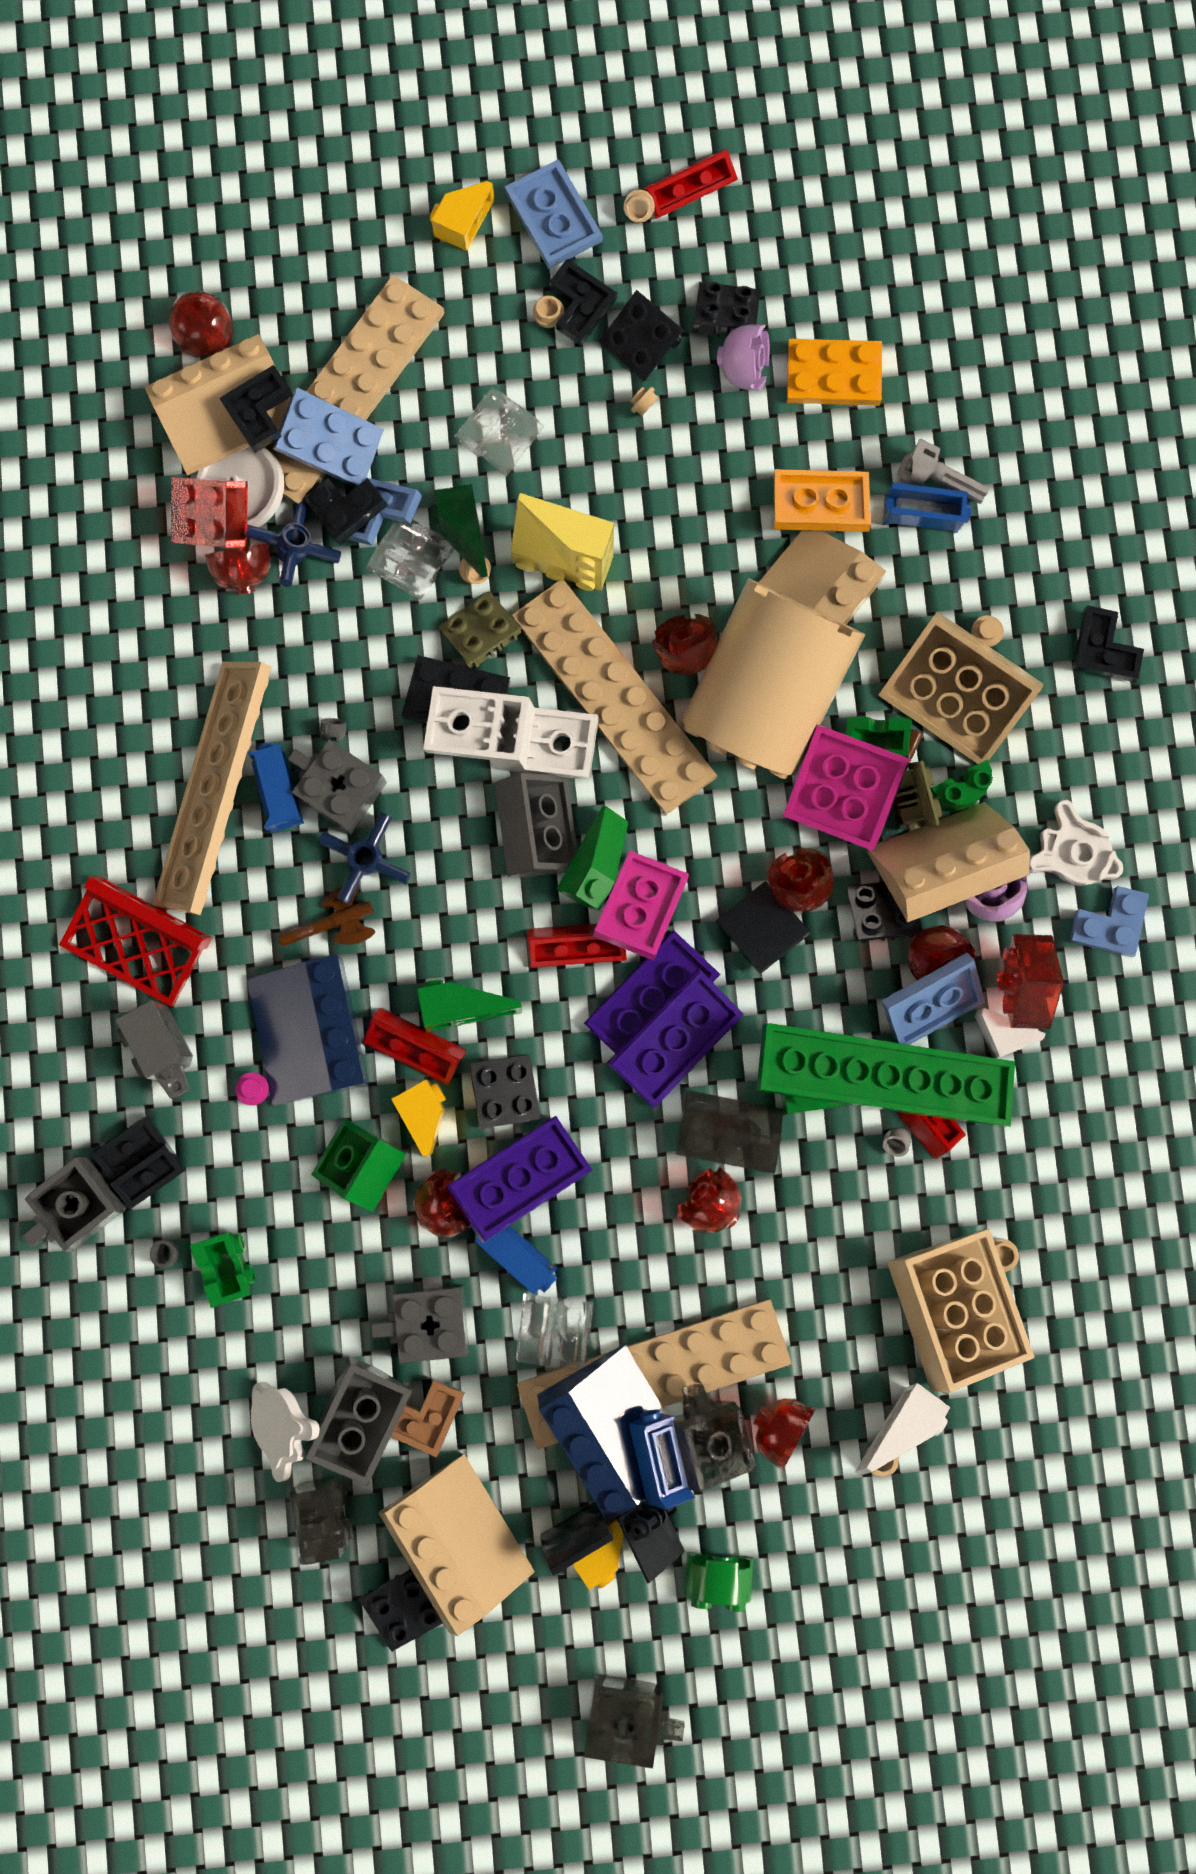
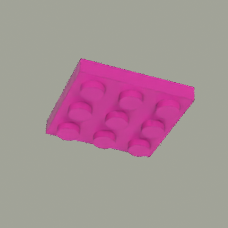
M817 725L783 816L875 851L910 759Z

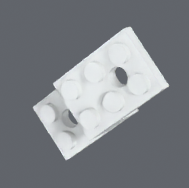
M433 686L423 750L426 753L490 760L494 768L498 770L590 780L599 717L596 714L534 708L530 698L525 696ZM461 715L469 717L470 723L466 729L457 731L453 728V721L456 717ZM560 736H566L571 740L570 747L562 752L556 751L553 748L554 741Z

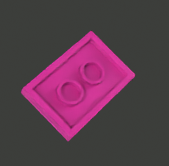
M629 850L594 930L593 937L654 961L689 874Z

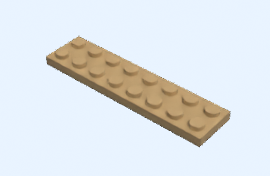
M392 275L306 392L367 420L445 314L444 308L395 275ZM275 441L267 445L265 448L276 457L283 471V497L293 504L306 503L304 497L320 484L326 474L273 450Z
M564 580L556 582L512 615V618L522 628L521 631L585 713L598 715L597 728L665 816L717 778V774Z
M222 662L152 906L165 910L201 915L202 908L207 900L210 880L216 868V859L220 845L225 837L224 831L228 817L233 809V800L238 782L242 777V768L246 754L251 746V737L256 720L260 714V705L264 691L269 682L268 677L271 666L263 662Z
M770 1298L627 1346L663 1407L792 1364ZM607 1353L517 1382L537 1450L559 1443L539 1411L537 1394Z

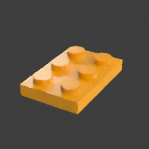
M788 340L787 403L880 406L882 400V341Z
M774 469L775 530L869 532L871 526L869 472Z

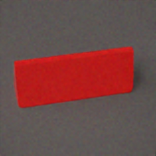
M724 149L641 188V190L647 191L653 197L655 204L653 215L655 219H658L737 181L738 177L728 149Z
M597 924L530 928L527 930L530 968L627 961L626 949L593 937Z
M379 1008L372 1016L362 1041L363 1044L448 1086L466 1053L464 1048L432 1032H426L424 1028L383 1008Z
M896 1112L934 1159H938L948 1153L966 1136L955 1120Z

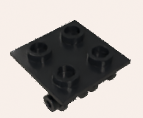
M699 281L693 330L699 331L701 335H714L715 326H718L717 337H720L721 327H727V337L731 328L736 329L742 325L757 324L760 289Z
M636 290L599 342L643 381H646L670 348L675 349L680 344L681 339L679 336L683 329L642 293Z
M885 882L846 886L855 925L853 929L854 941H861V944H865L866 941L880 939V941H885V938L894 940L895 937L904 936L913 938L915 934H923L920 918L907 922Z
M530 1055L469 1064L480 1129L541 1119Z
M645 1498L637 1506L622 1514L617 1521L648 1584L682 1555L685 1550L669 1518L670 1515L677 1512L678 1505L666 1510L648 1505Z
M411 1569L401 1575H395V1578L392 1580H386L385 1584L374 1590H368L367 1594L359 1598L360 1603L391 1652L443 1624Z

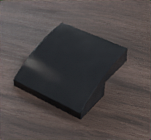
M766 880L716 920L718 927L738 947L739 952L759 974H762L810 935L809 930Z
M148 1114L141 1117L91 1154L111 1180V1187L129 1210L185 1171L175 1152Z
M595 1501L540 1534L542 1549L553 1576L614 1540L613 1531Z

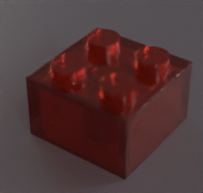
M171 477V543L223 548L247 547L245 533L247 529L248 481Z
M1013 934L1010 947L1004 949V971H999L998 989L1004 993L1002 1001L1003 1013L1008 1014L1011 1028L1051 1029L1064 984L1053 935Z

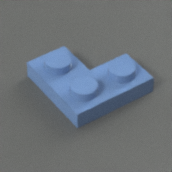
M368 478L382 495L388 506L347 540L373 546L384 518L411 524L422 498L418 490Z
M1117 886L1113 890L1108 916L1082 909L1076 910L1069 942L1131 958L1135 957L1149 894Z

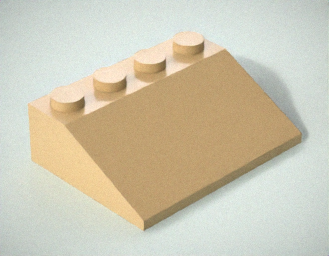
M259 334L144 387L187 476L250 447L219 398L272 365L275 366ZM291 397L267 411L278 430H280Z
M802 530L758 583L846 625L879 586L886 570L862 551L822 531Z
M937 612L878 696L979 764L987 759L990 760L1041 691L1043 683Z
M984 802L940 819V825L938 826L925 825L877 844L875 851L867 849V853L907 922H910L1029 875L1030 850L1016 828Z
M984 1229L930 1246L887 1262L931 1391L951 1393L1035 1358L990 1229Z
M462 1454L378 1512L450 1634L459 1636L491 1612L535 1572L465 1454Z

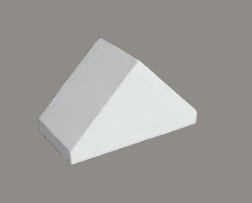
M986 1008L977 1010L975 1014L976 1021L992 1058L1005 1056L1044 1039L1046 1034Z

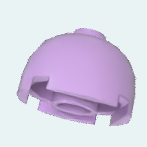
M764 324L742 325L732 330L726 337L724 346L718 348L717 364L723 367L724 376L737 388L761 390L765 385L767 376H760L764 365L769 367L770 346L768 331H762L765 328Z
M1027 876L966 899L963 903L972 914L982 920L991 922L1003 921L1013 916L1023 906L1027 894Z

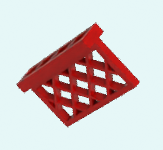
M90 876L84 886L87 891L59 945L168 1006H174L203 949L208 948L213 937L166 911L152 906L151 903L102 876ZM93 898L103 903L106 917L91 920L88 908ZM112 909L118 911L119 913L113 914ZM125 915L131 918L135 932L119 936L114 918ZM83 917H84L85 923L80 924L81 921H82V919H83ZM108 921L113 939L98 943L93 925ZM139 923L147 928L141 930ZM87 927L92 945L81 948L73 944L71 941L76 931ZM154 931L159 934L163 947L148 952L142 934ZM136 936L141 954L126 958L121 940ZM167 939L173 941L175 944L169 945ZM115 943L120 960L108 963L103 960L100 947ZM182 946L192 952L185 965L175 967L170 949ZM93 949L95 955L88 952V950ZM164 951L169 970L154 974L149 956ZM143 958L148 976L137 979L131 975L128 962ZM121 964L123 971L115 966ZM182 970L180 976L178 977L177 971ZM171 973L174 988L168 996L159 991L156 977ZM149 980L151 986L144 983L143 981Z

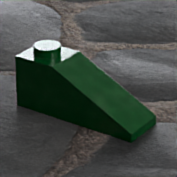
M472 484L434 490L436 503L430 504L433 523H440L442 536L481 577H487L486 561Z

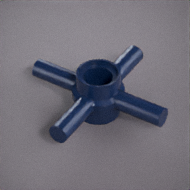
M302 502L299 504L295 503L292 521L280 533L249 524L245 533L247 538L277 547L276 554L283 562L279 583L284 587L292 586L295 567L307 555L337 564L341 557V551L310 542V532L304 526L307 505Z
M381 812L367 840L358 841L353 845L327 832L321 834L318 843L347 856V862L351 868V872L337 897L338 900L349 904L362 877L371 875L376 871L405 885L409 881L411 873L383 860L381 850L378 847L392 820V817ZM363 851L373 853V858L367 865L357 864V857Z

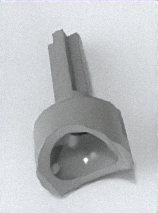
M923 439L918 440L913 452L904 456L898 470V475L914 485L922 486L930 478L951 490L968 492L967 498L979 504L983 502L984 497L989 491L987 486L938 462L940 448Z

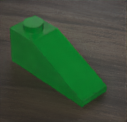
M602 805L556 890L580 905L600 910L615 883L629 822L607 806Z
M443 980L428 981L423 984L424 987L417 988L426 1032L522 1013L521 1001L451 982L443 983Z

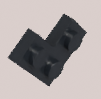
M566 259L549 282V289L571 303L556 323V329L582 346L617 300L618 293Z
M272 365L219 399L253 452L256 453L282 437L267 411L290 398L293 394L276 367Z
M329 478L304 497L332 538L339 545L344 543L388 506L387 502L368 478L346 497L342 496Z
M1087 605L1083 612L1072 669L1136 682L1139 679L1144 649L1113 642L1119 612Z

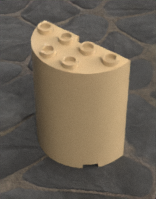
M748 578L681 719L685 724L683 730L691 735L701 736L710 742L708 747L717 753L726 755L728 751L738 756V762L748 768L755 769L759 765L769 769L772 774L782 779H787L788 775H796L808 751L816 727L821 725L866 634Z

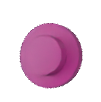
M247 1073L237 1081L236 1095L246 1105H258L267 1098L269 1084L261 1074Z

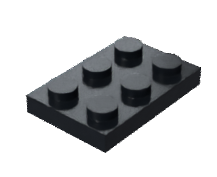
M417 655L402 711V718L427 724L433 686L507 694L511 682L510 677ZM465 715L456 717L453 721V728L457 731L466 729L470 723L469 717Z

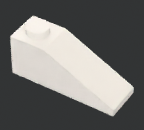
M918 1383L905 1387L855 1472L859 1475L871 1473L934 1435L938 1436L948 1422L945 1416L950 1407Z

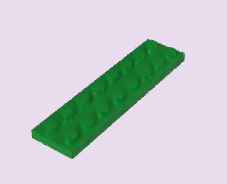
M765 1023L762 1027L756 1091L998 1127H1011L1015 1061Z

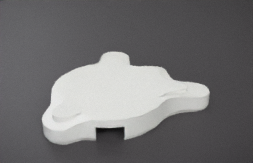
M1069 800L1058 802L1054 807V813L1059 829L1055 831L1047 828L1040 833L1041 851L1030 857V872L1035 874L1042 872L1053 873L1063 881L1077 886L1091 885L1103 879L1114 880L1118 878L1123 872V864L1117 858L1115 850H1112L1108 833L1095 823L1083 820Z
M267 1382L256 1383L252 1390V1430L259 1447L271 1464L274 1479L276 1482H282L289 1479L292 1463L301 1461L305 1457L302 1440L310 1441L319 1436V1424L302 1413L297 1400L286 1388L276 1389L277 1387L271 1386Z

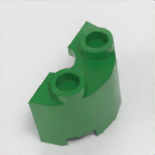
M848 717L846 735L908 758L912 718L876 720L870 717Z
M988 759L969 768L967 773L960 777L961 783H957L950 778L931 788L932 797L938 799L941 809L957 813L970 808L985 795L993 780L992 769Z
M231 1232L189 1245L195 1264L201 1271L204 1281L203 1287L211 1308L250 1295V1285L256 1283V1276L252 1265H246L243 1252L246 1251L240 1233L233 1235Z
M687 1552L684 1594L692 1599L691 1606L698 1609H710L712 1604L725 1605L726 1610L733 1612L745 1611L746 1603L751 1601L754 1557H717L711 1554Z

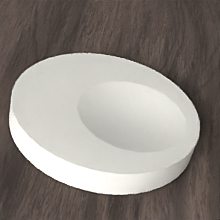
M247 447L200 469L195 483L196 500L203 515L221 529L234 533L246 532L248 524L256 527L265 524L278 509L284 492V475L281 465L276 457L265 447L256 453L253 452L251 447Z

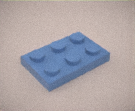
M559 159L504 186L507 198L548 269L603 242L602 233Z
M296 388L293 391V396H291L279 430L282 437L275 441L273 450L353 487H358L364 478L368 476L384 429L304 390Z
M968 953L948 962L941 968L921 977L916 982L882 1000L894 1042L907 1045L916 1042L985 1003L975 961Z

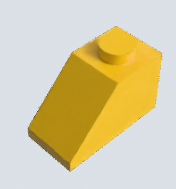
M485 181L446 193L441 203L435 204L430 215L434 236L467 252L494 202L493 183Z
M426 1079L391 1099L423 1157H428L433 1153L445 1111L441 1102L446 1100L437 1083L431 1085L430 1081Z
M621 1515L608 1522L613 1531L614 1540L573 1564V1567L589 1591L595 1586H598L599 1589L605 1587L616 1577L614 1573L618 1571L624 1538L622 1529L617 1521Z

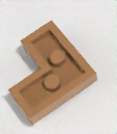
M434 1379L421 1410L406 1404L391 1437L437 1458L465 1392Z

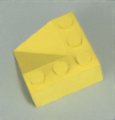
M520 493L511 546L512 563H515L517 568L526 572L537 570L546 573L545 575L554 581H563L565 579L574 582L577 587L586 591H593L594 589L602 591L613 559L614 523Z

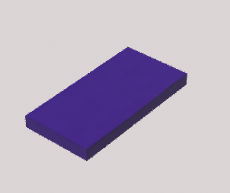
M673 930L661 942L654 961L646 958L584 1022V1025L609 1049L616 1053L697 968L712 982L721 974Z
M697 968L607 1063L651 1107L655 1108L734 1026L744 1013Z
M554 1116L454 1180L445 1188L483 1244L589 1174L592 1168L557 1116Z

